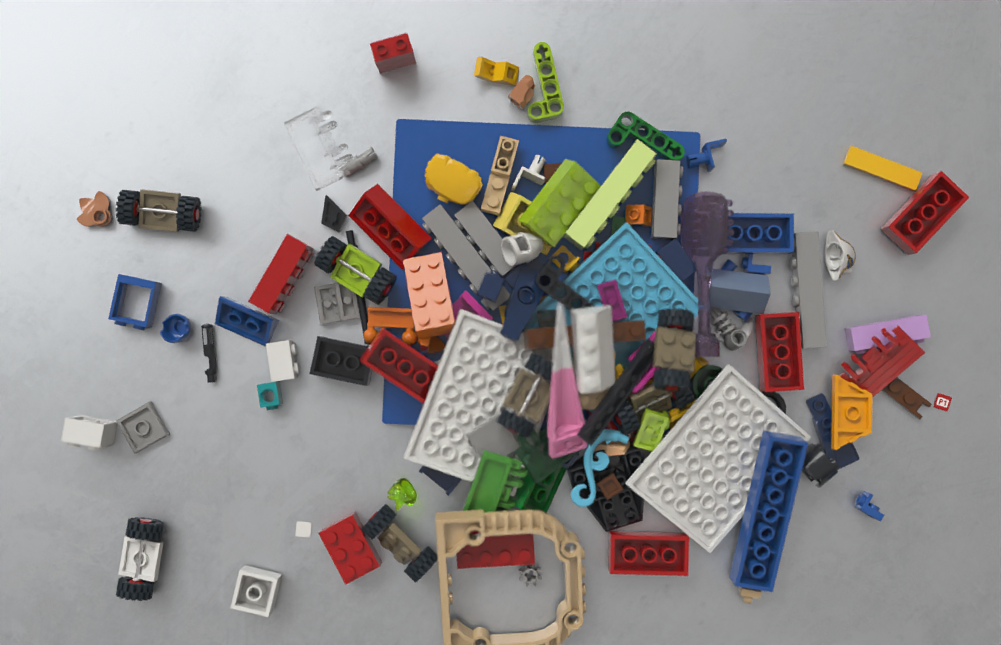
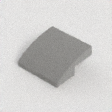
M338 282L314 287L320 325L360 318L356 293Z

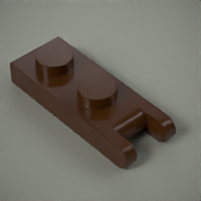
M898 377L881 390L919 420L923 417L917 412L921 405L924 404L929 408L932 405Z

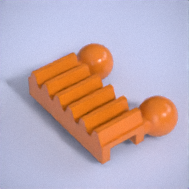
M368 307L367 330L363 334V338L367 343L371 344L378 334L375 327L406 328V331L402 334V341L408 345L415 344L417 335L414 332L412 309Z

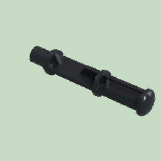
M206 323L201 328L204 356L209 358V369L205 371V374L207 375V383L215 382V374L217 372L213 325ZM203 328H206L207 332L206 345H204ZM208 328H212L213 344H209Z

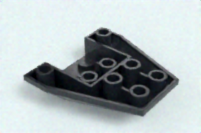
M630 446L624 455L608 456L609 464L604 470L598 471L593 469L596 496L594 502L587 506V508L606 532L643 521L644 499L626 484V481L645 461L642 448ZM600 450V451L594 452V453H593V461L597 462V461L599 460V458H598L597 456H595L596 453H598V452H604V453H605V450ZM582 456L567 469L572 488L579 484H586L587 488L580 490L579 494L581 498L587 499L591 491L584 468V456ZM613 473L624 490L607 500L597 482Z

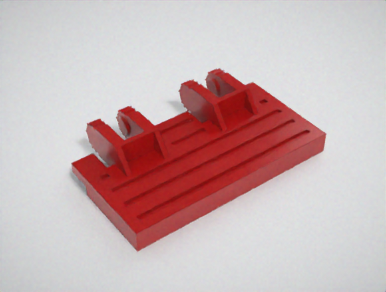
M898 325L892 330L896 335L895 337L885 328L880 330L890 340L886 345L878 337L873 336L871 338L880 350L873 346L861 356L866 361L865 363L855 354L850 356L852 361L859 366L856 371L848 363L843 362L841 365L850 376L843 372L840 375L841 378L856 384L862 390L872 393L873 398L925 354V351Z

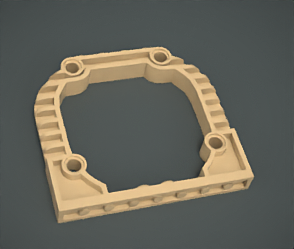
M531 509L483 513V510L436 513L444 645H561L567 637L569 638L572 630H577L582 626L583 613H586V602L583 601L582 595H586L585 583H582V577H585V566L581 565V559H585L584 547H580L578 536L573 532H568L566 527L553 515ZM474 530L479 532L476 535L470 534V532ZM530 533L543 535L553 541L557 557L564 562L565 600L560 602L557 607L556 621L545 629L534 632L489 634V631L484 627H477L472 630L459 620H450L449 604H453V594L448 591V586H452L451 574H447L446 557H454L467 544L471 546L480 545L486 536ZM568 543H574L571 547L566 546Z

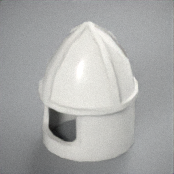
M519 232L502 240V254L510 266L529 263L538 257L543 249L544 242L535 235Z

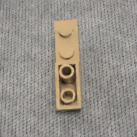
M500 136L481 206L482 212L500 215L519 140Z

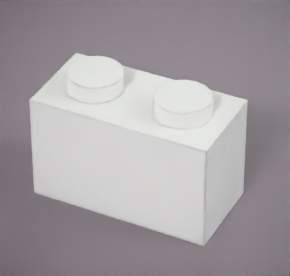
M292 340L267 343L266 349L271 382L298 378L300 367L299 363L295 361V355H297L296 344H293Z

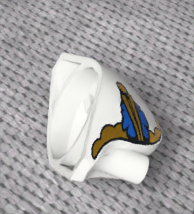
M834 230L828 231L824 252L825 263L832 280L836 281L843 274L851 273V267L855 263L856 254L849 242L843 240Z

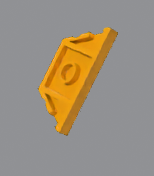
M832 375L831 449L837 450L845 444L852 443L858 440V438L872 433V393L862 390L856 384L844 380L839 375Z

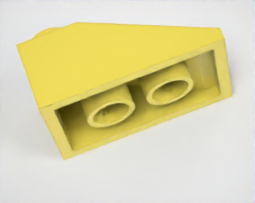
M510 192L493 226L509 236L516 235L519 232L534 235L518 221L532 202L519 194ZM543 244L541 253L547 255L552 246Z

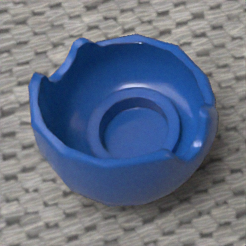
M173 314L162 322L163 329L160 331V335L164 341L180 343L189 337L191 323L186 316Z

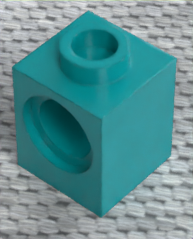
M280 381L257 385L260 408L266 407L267 410L278 409V405L283 404ZM268 391L274 393L275 397L272 402L266 398Z

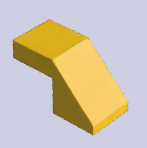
M477 57L474 76L488 82L516 86L519 67L507 61L494 62L484 57Z

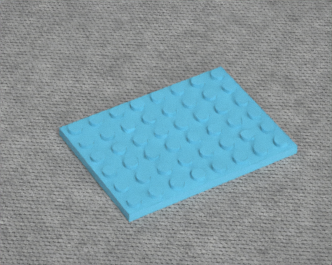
M627 222L563 281V283L593 305L599 307L603 306L597 284L616 279L627 317L612 323L644 320L646 340L656 331L659 310L680 308L692 311L695 318L706 308ZM561 286L555 291L557 297L561 298L565 294V290ZM549 295L537 305L523 330L556 327L559 302ZM578 298L573 299L571 302L573 309H578L581 305ZM563 306L566 326H572L571 311ZM646 340L614 342L613 349L616 352L615 365L620 363L625 370L630 363L628 358ZM569 346L571 361L573 363V346Z

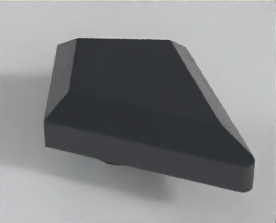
M326 195L321 224L339 232L347 215Z

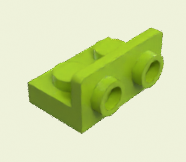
M645 409L640 428L633 442L635 447L648 451H653L664 439V430H667L670 425L667 411L663 410L662 413Z

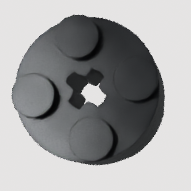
M810 443L807 446L802 472L811 482L816 480L818 482L816 486L820 488L838 473L839 465L834 459H829L824 454L826 450L819 443L815 445Z

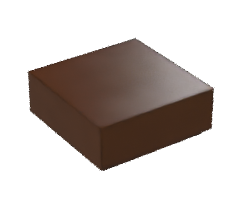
M613 473L597 482L607 500L624 490Z

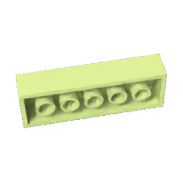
M637 139L563 237L580 250L584 247L588 249L596 239L593 235L596 232L600 234L607 225L606 218L609 217L611 219L620 208L617 204L619 202L623 204L631 194L630 187L635 188L644 177L641 173L643 171L646 173L656 160L653 157L656 153Z

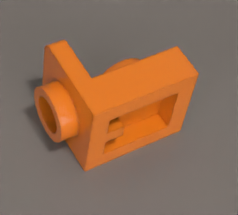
M626 205L625 222L629 225L638 224L644 227H652V207L647 205Z

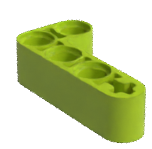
M539 42L534 47L533 59L543 100L532 103L528 108V118L533 123L557 119L562 115L564 109L551 48L547 43ZM539 50H542L543 53H545V56H544V60H545V61H543V62H542V56H541V53H539ZM543 68H549L551 70V73L549 75H544L541 72V70ZM552 86L556 91L553 94H549L545 88ZM556 104L560 110L552 112L550 106ZM539 109L542 114L535 117L531 114V111Z

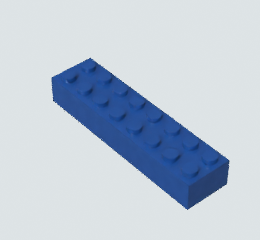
M763 430L729 575L735 586L773 592L808 442L802 437Z

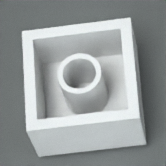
M81 415L65 418L61 441L68 442V446L72 447L86 445L87 449L90 450L105 449L107 446L114 444L117 422Z
M247 565L243 566L239 571L230 608L269 617L274 610L282 574Z

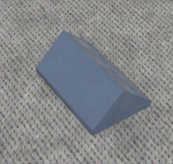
M710 268L705 307L764 314L770 297L768 276Z

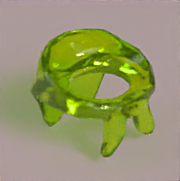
M405 478L395 480L387 496L388 499L395 500V509L397 511L403 504L412 506L417 498L414 487Z

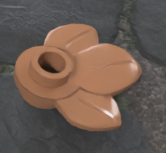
M98 191L94 199H79L80 208L83 213L76 220L81 225L104 227L110 223L111 213L108 210L110 202L103 192ZM104 214L105 218L101 221L100 215Z

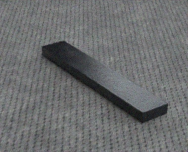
M647 339L577 433L589 445L592 446L652 365L655 344L651 340Z

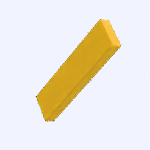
M854 146L849 147L843 165L911 191H916L922 176L920 171Z

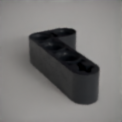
M552 256L547 259L535 277V284L539 289L570 311L573 309L571 302L575 298H578L581 302L578 309L596 307L558 279L566 267L563 257ZM554 259H558L561 263L558 270H554L551 267V262ZM542 275H546L549 278V283L546 286H542L539 282ZM560 286L565 290V294L561 298L555 294L556 289Z

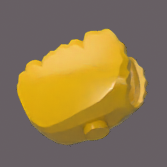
M434 155L432 160L428 161V166L425 169L427 188L438 194L437 199L448 203L450 200L460 205H466L476 198L483 185L477 171L470 170L468 166L455 159H451L447 155Z

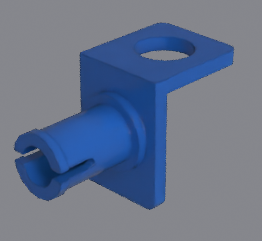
M727 139L705 143L701 148L702 153L687 155L688 167L705 164L707 172H711L715 165L710 149L723 147Z

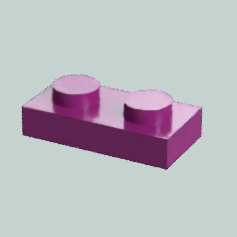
M616 279L597 284L603 306L611 305L612 322L626 318L627 314Z

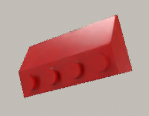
M379 184L364 192L348 215L401 269H404L403 260L415 258L432 239Z

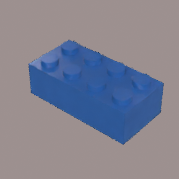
M715 213L712 215V254H790L794 252V214Z

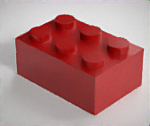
M356 511L323 528L318 533L345 585L373 571L382 564V560L370 537L361 530L363 524Z

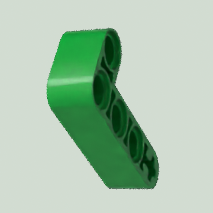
M629 111L623 112L619 116L606 138L607 144L612 148L620 147L627 136L635 141L638 139L664 160L680 161L685 154V149L681 144ZM628 118L631 121V125H623L622 119ZM638 129H645L647 131V136H640L638 134ZM618 134L621 141L614 142L611 139V135ZM654 139L662 140L663 146L657 147L654 144ZM667 145H670L666 152L663 151ZM674 150L677 151L675 157L672 156Z

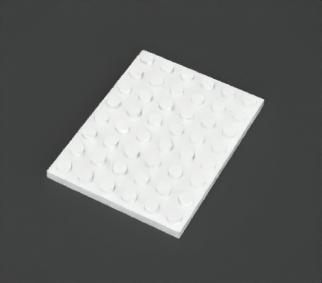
M460 309L406 449L404 459L473 482L480 457L466 435L498 413L501 414L503 408L516 414L517 411L503 405V402L520 368L536 375L525 368L531 353L553 362L554 347L525 349L523 332L519 340L514 342L500 335L502 324ZM543 377V380H544V381H546V382H548V383L551 384V381H550V380H547V379H545V378ZM550 401L539 423L525 415L522 417L536 424L529 438L511 431L520 448L506 457L522 461L521 468L525 469ZM512 486V490L510 493L511 496L515 495V492L517 490L516 486Z
M727 364L626 481V484L706 551L711 553L744 515L763 430L799 436L805 441H808L811 436L731 365Z

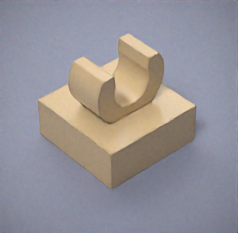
M739 587L740 595L744 597V603L751 604L752 598L760 599L761 590Z

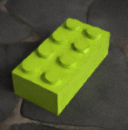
M565 159L518 221L535 236L541 238L544 244L555 247L600 189L601 185L576 161Z

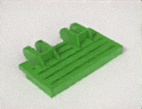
M483 450L462 511L483 510V513L509 511L507 508L513 509L516 504L513 500L508 499L512 486H523L524 482L519 476L525 478L528 473L526 469L520 467L522 461Z

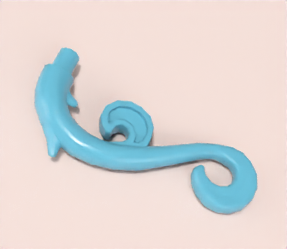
M605 429L592 446L587 443V448H585L584 468L591 493L589 498L583 499L579 493L583 488H587L586 484L575 486L571 491V498L577 506L587 507L594 502L596 485L593 469L598 471L604 470L609 464V457L604 452L596 453L595 456L599 460L597 462L593 461L595 448L604 441H606V444H609L611 441H620L627 444L629 436L621 434V431Z

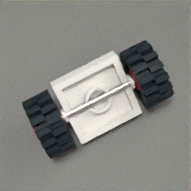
M142 517L128 519L118 574L125 577L118 579L117 597L125 598V600L131 599L132 601H146L152 598L154 582L158 580L164 543L155 540L162 539L164 522Z

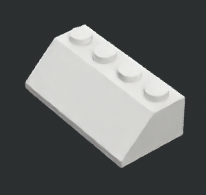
M611 305L571 309L577 389L581 394L600 392L615 383Z

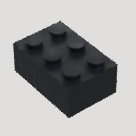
M317 336L309 374L369 386L372 369L360 361V358L369 346Z

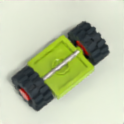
M334 236L328 238V241H325L324 246H321V250L318 251V256L314 262L315 266L328 274L332 272L330 276L332 279L377 305L385 300V297L388 296V293L395 284L397 276L384 267L381 268V262L352 244L346 245Z

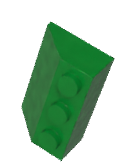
M532 449L525 466L528 473L525 478L521 477L524 482L523 486L517 487L515 495H510L508 499L513 500L516 504L515 506L521 510H540L547 513L567 469L549 455Z

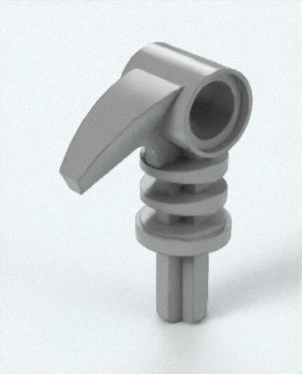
M705 308L713 318L711 324H717V330H722V336L725 334L724 344L726 348L737 350L747 343L753 328L752 317L744 323L741 329H738L735 324L731 325V319L728 320L726 318L728 316L727 311L723 313L718 308ZM733 336L738 339V344L734 342Z

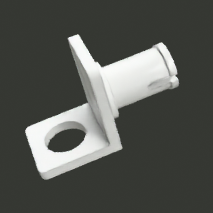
M535 155L529 169L522 166L511 191L514 192L521 176L539 185H543L545 177L540 175V171L546 159L542 157L538 163L540 155Z

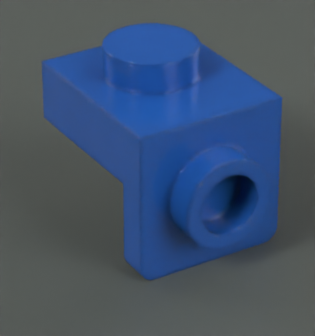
M747 253L745 257H742L741 268L744 269L743 273L771 274V266L752 264L753 253Z

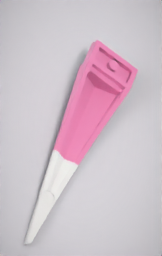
M560 303L558 304L547 428L549 455L552 458L587 448V443L577 435L585 424L571 361L564 308Z

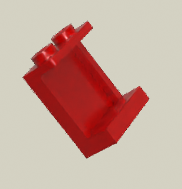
M407 33L370 43L374 61L380 74L416 64Z

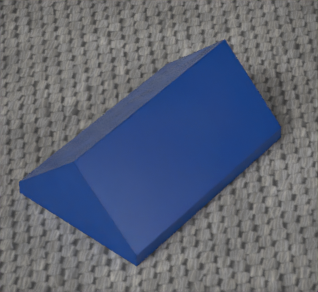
M219 297L215 319L216 325L263 346L270 342L279 322L278 319L231 298Z

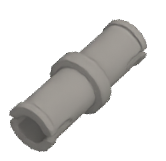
M370 147V149L359 156H354L353 160L340 167L341 172L346 171L343 175L348 178V176L359 169H364L365 165L378 158L376 153L372 154L375 152L374 149Z

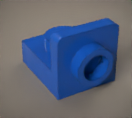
M866 491L859 494L856 499L855 508L881 522L884 514L879 512V507L870 503L873 494Z

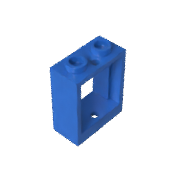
M118 274L108 319L114 320V324L126 326L127 323L133 324L134 329L145 330V327L152 328L162 283ZM128 284L151 289L144 321L121 316Z

